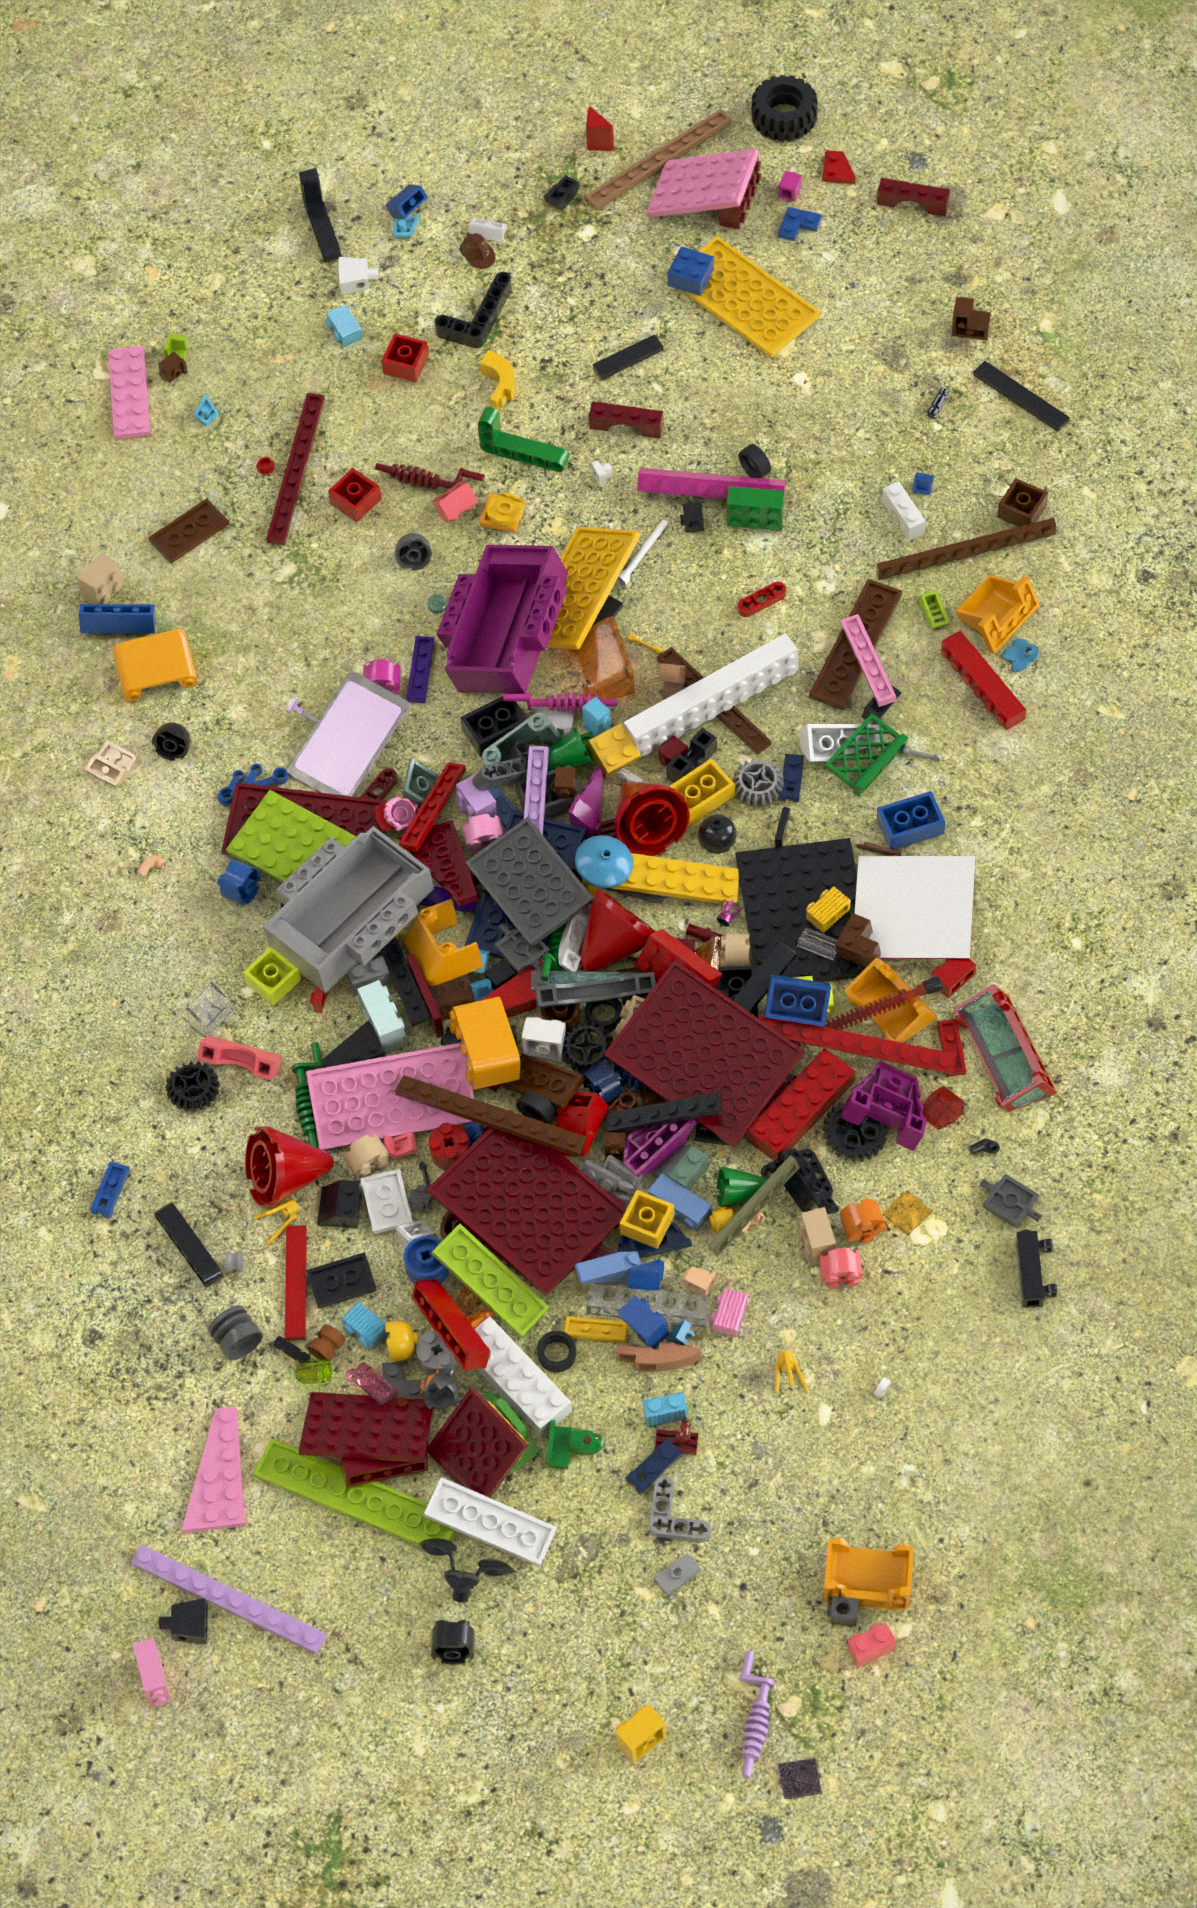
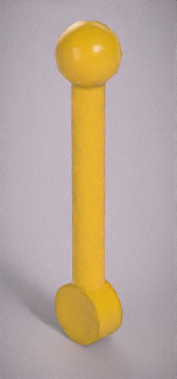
M634 634L628 636L630 642L640 643L655 650L657 654L663 652L661 647L648 644L636 638Z

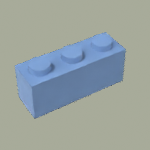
M661 1174L648 1190L649 1195L674 1204L673 1218L682 1221V1224L688 1229L693 1228L698 1232L712 1214L711 1204L664 1174Z

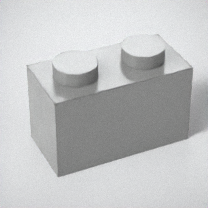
M383 956L369 961L364 966L361 964L353 966L347 971L348 981L354 996L358 995V988L378 980L382 987L391 984L390 972Z

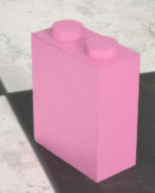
M154 1638L133 1644L144 1692L150 1706L166 1704L167 1701L171 1700L160 1653Z

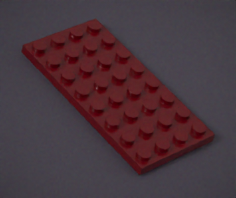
M236 782L221 852L222 855H231L227 853L226 848L269 790L356 837L360 833H366L373 826L380 832L382 831L375 822L374 810L377 805L386 802V800Z

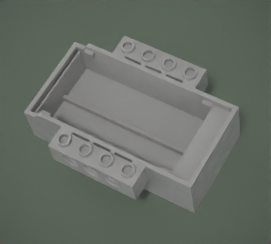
M374 826L366 833H360L346 847H343L331 837L277 888L279 899L285 905L263 925L268 945L297 967L301 975L326 993L355 964L359 962L362 966L366 965L418 914L416 906L434 889L430 870Z

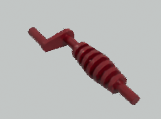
M380 463L375 465V470L389 473L390 478L393 479L397 475L398 481L401 482L403 480L405 484L410 482V486L414 487L417 483V487H423L424 485L425 488H430L431 486L432 489H437L440 486L451 489L461 482L463 477L482 482L485 479L484 474L468 471L464 468H460L454 482L442 480L438 474H435L433 477V472L428 471L427 473L425 469L422 468L420 470V467L417 466L413 468L411 465L406 467L401 464L398 468V464L395 463L392 466Z

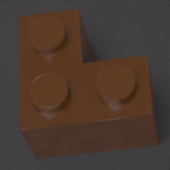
M956 297L953 311L952 336L987 341L991 312L973 310L974 299Z
M854 913L851 915L835 943L837 956L863 967H867L876 957L879 958L881 956L879 943L869 939L873 933L869 919Z

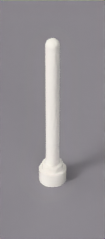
M662 520L625 570L621 571L615 582L618 586L626 587L629 583L630 574L667 526L666 520Z

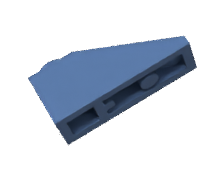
M637 1251L618 1252L577 1263L575 1269L581 1284L628 1282L629 1268L641 1265L642 1263Z

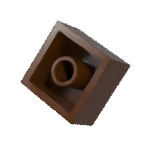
M1015 478L998 504L997 518L1018 527L1037 522L1047 506L1048 492Z

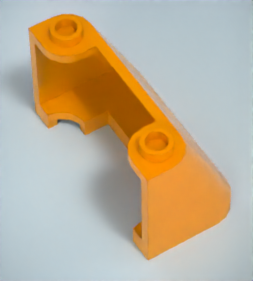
M182 629L121 642L112 648L125 702L138 700L142 695V689L178 681L180 686L185 688L198 685L187 636Z
M878 957L843 990L848 995L846 999L853 1006L856 1004L860 1006L884 1031L886 1036L884 1039L905 1043L938 1018L889 964Z
M843 1538L828 1539L824 1601L832 1603L833 1596L857 1598L858 1606L896 1610H905L910 1607L914 1547L900 1543L893 1547L892 1551L849 1547V1543L845 1542L846 1540Z

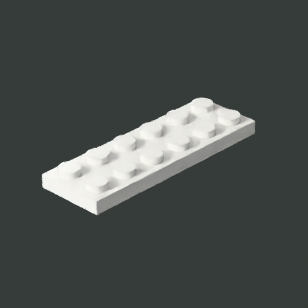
M442 1477L423 1515L425 1518L538 1567L541 1566L557 1530V1527Z

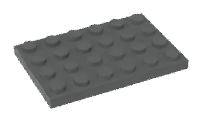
M528 817L465 862L531 947L592 904L593 897Z

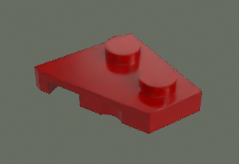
M826 150L822 182L856 184V177L843 151Z

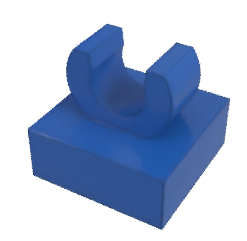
M916 472L912 492L930 495L934 475Z

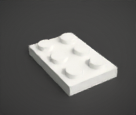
M400 1169L360 1178L373 1234L395 1230L399 1225L413 1222Z

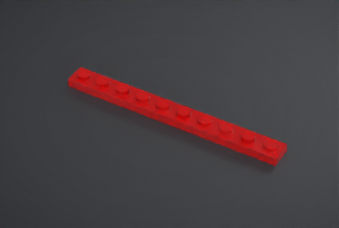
M760 1014L759 1017L762 1022L792 1042L947 1074H953L957 1056L954 1053L823 1026L767 1018L764 1014Z

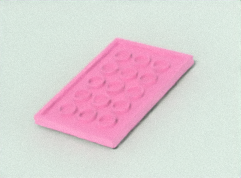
M755 148L667 161L646 214L649 218L739 207L759 152Z

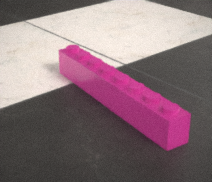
M640 468L637 491L727 499L729 486L784 491L785 500L787 480Z

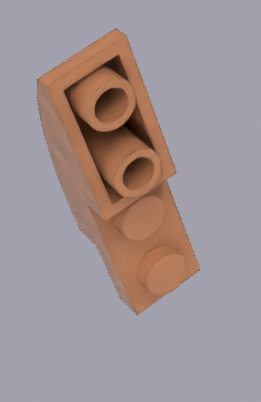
M673 1342L659 1343L658 1350L648 1346L643 1348L634 1347L631 1344L617 1345L616 1348L617 1361L635 1363V1370L644 1372L674 1370L700 1361L701 1348L690 1344L681 1346Z

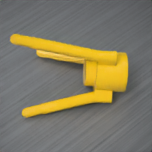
M293 1198L253 1217L258 1219L280 1211L284 1218L289 1217L266 1242L267 1245H270L286 1226L298 1218L296 1214L300 1212V1208Z
M782 1351L778 1353L777 1362L774 1363L776 1369L775 1393L779 1392L780 1370L787 1372L790 1387L793 1388L792 1370L795 1369L805 1393L808 1394L809 1389L800 1371L797 1359H794L793 1352Z

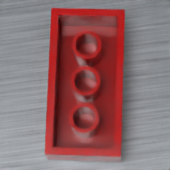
M664 929L649 935L635 964L644 973L654 972L656 982L659 981L674 960L714 988H716L722 976V973Z

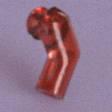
M687 1417L681 1420V1431L676 1433V1438L680 1443L685 1440L688 1441L691 1437L692 1422Z

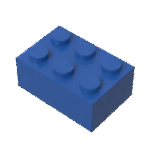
M932 791L877 807L876 820L889 849H898L945 834V820Z
M771 974L764 1015L767 1018L825 1027L831 985L829 983Z

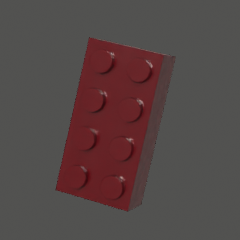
M759 155L740 206L719 209L720 226L740 230L741 224L745 223L746 211L750 210L752 203L751 197H754L756 193V183L759 184L761 179Z

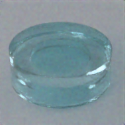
M435 594L428 599V609L432 613H441L446 609V599L442 595Z

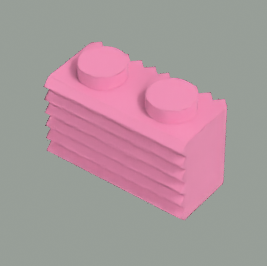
M724 1288L723 1294H718L716 1306L719 1307L717 1313H712L710 1324H713L714 1332L738 1337L748 1304L747 1293Z

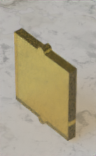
M906 1190L883 1215L893 1223L894 1227H898L908 1236L932 1213V1210L922 1203L920 1198H916Z

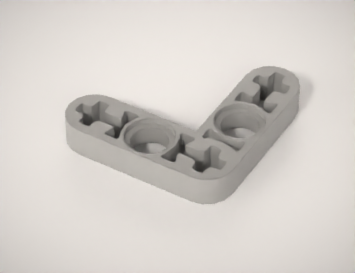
M666 1476L658 1478L654 1487L649 1523L651 1534L659 1538L693 1542L707 1541L711 1535L710 1526L707 1522L670 1517L674 1483L671 1478ZM663 1483H666L667 1487H669L666 1488L665 1496H662L661 1486H663ZM664 1502L668 1505V1508L665 1511H658L656 1505ZM658 1523H662L663 1526L660 1530H656L655 1527ZM668 1523H671V1532H668ZM682 1524L686 1527V1531L678 1534L674 1531L675 1526ZM689 1526H692V1535H689ZM700 1527L704 1528L705 1532H703V1535H698Z

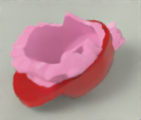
M399 796L392 798L388 802L377 805L374 810L375 822L384 831L395 829L397 831H404L405 828L409 827L417 814L418 804Z

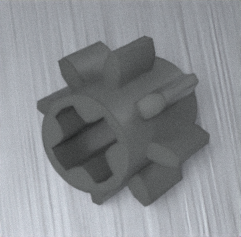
M417 1185L416 1189H411L409 1204H413L414 1210L423 1211L425 1206L430 1207L432 1197L426 1193L427 1186Z

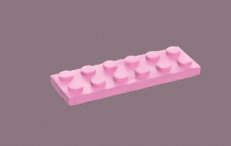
M144 346L109 349L114 439L151 436Z

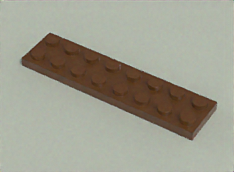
M867 579L849 617L859 615L875 649L902 597V590ZM843 628L809 693V698L841 710L845 709L863 674Z

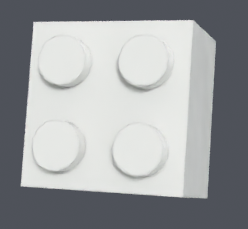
M526 1017L521 1037L523 1054L537 1059L563 1062L562 1053L565 1052L563 1045L566 1044L564 1038H567L565 1023L559 1020L549 1021L539 1017Z

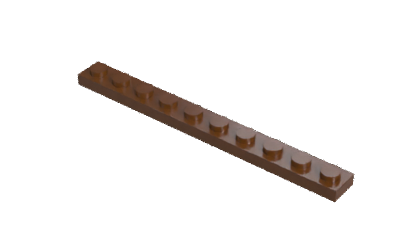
M1054 518L877 563L876 575L878 580L889 579L896 575L908 574L919 569L924 570L931 566L943 565L946 562L961 560L969 556H978L981 553L996 551L1000 548L1012 547L1016 544L1031 542L1043 537L1047 538L1055 534L1056 522Z
M403 1075L395 1089L397 1096L579 1157L586 1143L585 1136Z

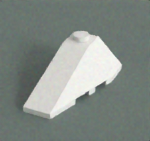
M807 724L799 730L801 750L809 762H827L861 724ZM868 724V730H879L878 725ZM879 734L869 735L870 743L880 742ZM858 735L856 737L857 743H867L866 735ZM857 747V748H858V751H860V750H863V749L868 748V747ZM846 748L844 750L845 756L854 753L855 749Z

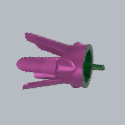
M724 899L721 913L716 918L720 927H729L732 920L742 909V906H739L729 915L734 904L733 899L729 901L725 910L726 899Z

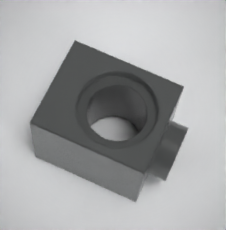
M833 1596L832 1604L828 1603L827 1616L831 1617V1624L857 1625L858 1599ZM845 1608L848 1612L846 1614H839L837 1610Z

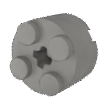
M427 1331L423 1334L416 1348L418 1364L427 1376L436 1374V1369H439L442 1375H448L451 1369L454 1372L459 1363L436 1331Z

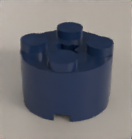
M606 1059L582 1073L585 1077L583 1082L584 1088L588 1087L590 1093H597L607 1105L625 1092L620 1084L622 1081L620 1074L617 1071H612Z

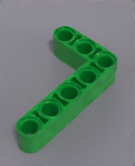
M492 407L484 408L478 421L480 448L484 452L556 472L564 470L570 456L566 449L501 432L499 412Z

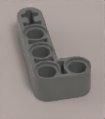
M517 740L506 753L508 760L483 766L472 779L474 787L484 791L526 779L529 754L528 743L523 740Z

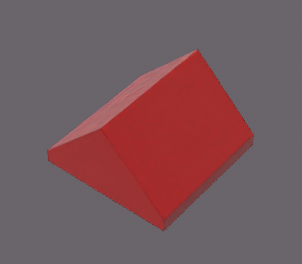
M588 107L586 121L587 150L612 151L614 150L613 125L594 108Z

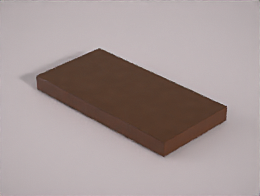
M206 498L148 537V539L167 561L172 564L228 526L229 520Z
M522 1054L520 1056V1079L502 1083L501 1085L503 1088L519 1094H523L526 1090L535 1091L548 1099L553 1106L564 1110L585 1081V1077L582 1074Z

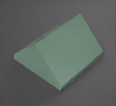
M409 759L402 791L403 798L418 804L417 808H420L440 775L414 759Z

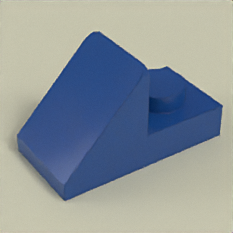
M658 1259L629 1268L627 1287L630 1289L658 1291L660 1281H663L665 1262Z

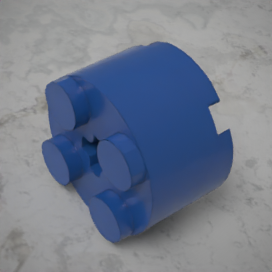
M231 860L224 874H221L218 878L217 884L220 886L221 895L241 905H244V903L249 904L259 890V887L256 885L258 881H261V872L242 862Z

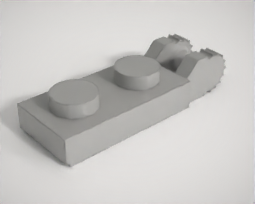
M589 1160L584 1162L581 1170L605 1192L625 1203H629L630 1196L618 1189L633 1192L634 1186L631 1183Z

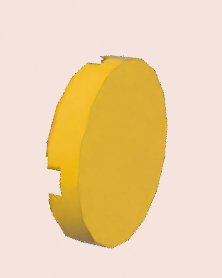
M501 493L499 496L495 495L487 504L488 518L498 526L505 527L517 523L522 518L524 512L519 497L510 493Z

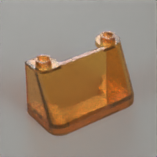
M614 616L605 618L590 628L579 650L569 649L570 653H574L577 656L585 678L586 687L583 688L586 699L587 694H592V699L595 695H599L601 699H616L635 694L632 666Z

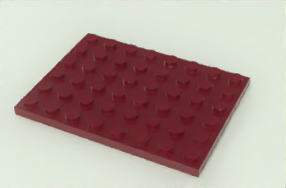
M674 960L606 1050L604 1057L668 1102L720 1092L722 1095V1113L694 1118V1120L735 1149L749 1127L754 1123L804 1055L805 1051Z
M494 1128L487 1130L426 1189V1193L545 1297L575 1269L577 1263H581L620 1225L626 1212L622 1205L558 1150Z

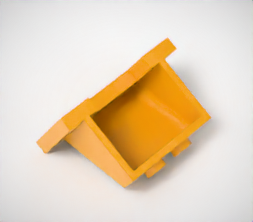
M989 574L958 607L956 613L962 622L981 633L989 653L995 654L1040 604L1029 577L1022 576L1016 582Z

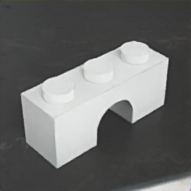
M898 481L884 487L882 502L890 514H897L900 521V529L908 541L924 535L926 521L900 482Z

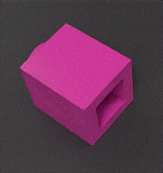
M785 170L778 185V198L795 202L802 187V175Z

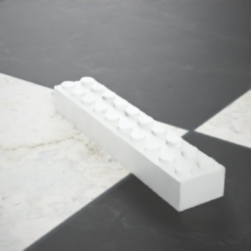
M785 633L625 721L624 728L639 751L640 757L646 756L654 749L661 747L674 735L677 738L681 737L685 732L697 728L701 723L712 720L719 713L730 710L739 702H744L750 696L761 693L768 686L777 684L786 676L795 674L799 670L798 648Z

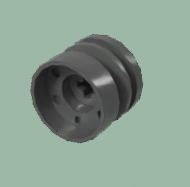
M241 1305L233 1306L220 1313L208 1328L211 1337L214 1338L217 1344H220L221 1351L231 1361L238 1360L251 1353L263 1339L262 1331L256 1323L252 1322L251 1316L247 1314L246 1309Z

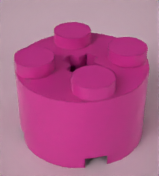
M376 659L370 661V664L367 666L364 664L363 677L397 695L400 691L401 667L398 663L395 666L391 664V660Z

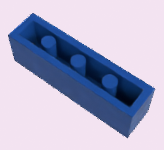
M80 604L78 614L80 633L150 634L155 633L157 623L155 604Z

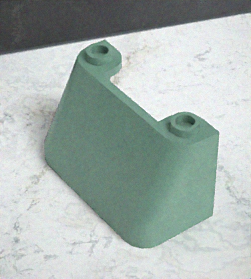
M536 713L485 749L482 754V760L485 765L508 760L506 753L517 740H523L528 745H531L540 738L545 745L549 741L556 743L562 736L545 714Z

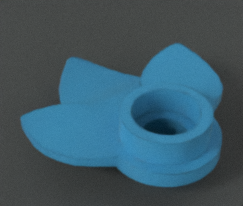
M1024 639L1012 640L1013 647L1005 649L1001 655L1003 659L1013 662L1012 672H1019L1026 669L1030 662H1034L1038 658L1039 649L1034 644H1028Z

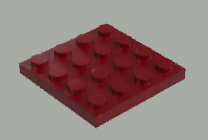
M470 1388L428 1445L427 1452L458 1485L491 1498L529 1447V1444L475 1388Z

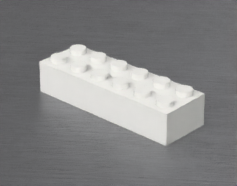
M491 1317L475 1328V1331L491 1351L487 1367L477 1369L478 1372L540 1437L550 1430L551 1420H555L557 1425L572 1412V1402Z

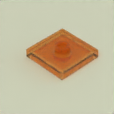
M715 935L695 950V954L716 970H718L721 937Z

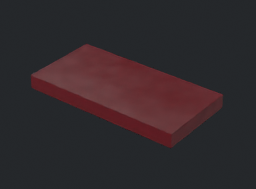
M412 953L407 955L408 966L430 1016V1023L436 1037L440 1038L444 1034L442 1017L417 959Z

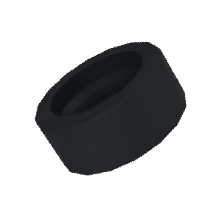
M750 444L739 452L740 464L750 477L763 478L771 472V464L768 457L757 445Z
M619 999L587 1002L585 1007L586 1020H589L590 1026L593 1021H596L597 1027L603 1024L604 1030L613 1031L622 1018L620 1017L622 1010L621 1002ZM605 1004L614 1007L616 1013L612 1019L600 1021L593 1017L592 1011L595 1007Z
M526 1090L516 1102V1107L523 1116L547 1124L556 1113L553 1104L548 1099L532 1090Z
M551 1331L543 1335L537 1345L538 1361L541 1366L555 1373L564 1372L574 1364L577 1355L575 1342L572 1337L562 1331ZM552 1342H562L569 1349L568 1356L562 1361H550L544 1353L546 1346Z

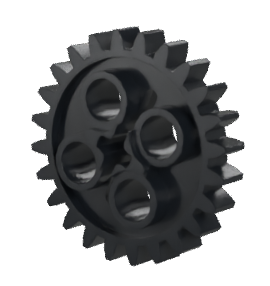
M839 1102L838 1108L833 1106L832 1112L828 1111L827 1118L823 1122L825 1124L822 1128V1131L825 1132L823 1139H828L826 1146L832 1145L831 1152L837 1150L838 1158L842 1154L845 1155V1161L852 1157V1161L855 1162L856 1158L859 1157L860 1161L863 1162L865 1156L871 1160L872 1154L877 1156L879 1150H882L887 1138L885 1136H887L888 1130L885 1129L887 1125L866 1115L859 1126L841 1118L844 1104ZM838 1124L844 1125L846 1128H840ZM865 1133H869L873 1137H867ZM847 1141H852L855 1145H850Z

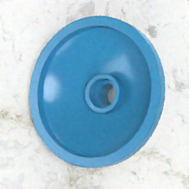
M594 836L585 840L577 849L575 866L579 875L587 883L599 888H614L623 884L631 875L633 858L627 846L618 839L610 836Z

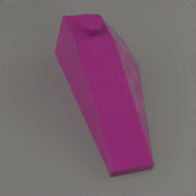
M598 766L590 777L589 785H584L583 794H578L575 797L568 811L571 825L586 828L584 839L597 836L602 830L605 781L602 766Z

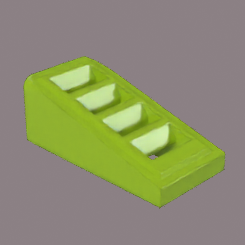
M937 590L919 595L918 602L932 630L950 625ZM929 601H934V603L927 604ZM931 607H937V609L934 610L929 609ZM937 612L940 613V615L932 617V614ZM940 618L943 619L942 622H938V623H935V622H934V620H937V619H940Z

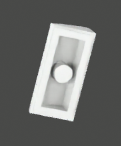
M473 218L469 223L468 232L470 234L478 233L486 240L501 242L505 235L507 224Z

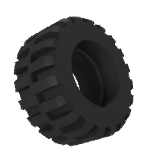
M780 75V77L773 76L770 80L766 79L763 81L762 85H758L753 92L751 100L752 122L756 130L761 131L763 136H768L771 140L777 139L779 142H784V140L790 142L794 141L795 138H802L803 134L807 135L816 124L818 109L816 92L803 79H797L792 75L790 77ZM788 104L797 109L791 112H778L772 108L777 105Z

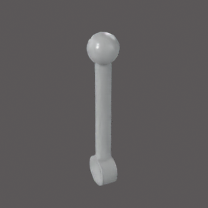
M907 747L902 749V753L905 755L909 753L932 758L934 761L941 760L939 754L931 755L909 750Z

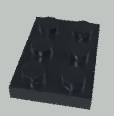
M365 1252L306 1270L318 1309L377 1291Z

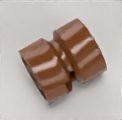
M324 1324L317 1333L318 1338H314L307 1349L316 1359L328 1364L336 1354L335 1350L340 1349L346 1339L336 1328Z

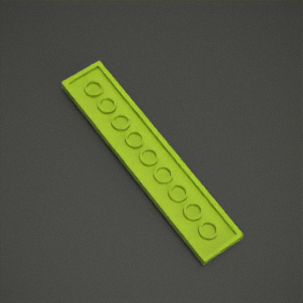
M271 1438L253 1472V1477L417 1546H420L419 1543L430 1538H443L450 1541L455 1532L451 1528L423 1517L429 1503L379 1482L346 1488L340 1466L316 1456L299 1455V1449Z

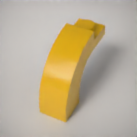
M488 350L480 362L481 374L491 377L499 383L490 398V406L498 411L501 406H504L506 399L512 401L516 390L515 375L511 364L506 358Z

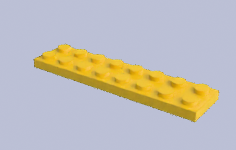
M631 853L633 858L631 875L623 884L613 888L723 904L724 899H726L725 905H728L729 901L733 899V906H736L739 872L736 868ZM584 879L582 880V884L591 885Z

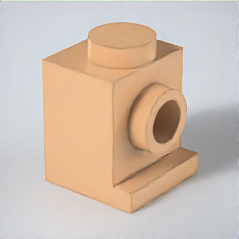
M693 1266L691 1269L687 1268L683 1275L684 1288L707 1298L716 1283V1273L712 1272L709 1275L702 1268L697 1269Z

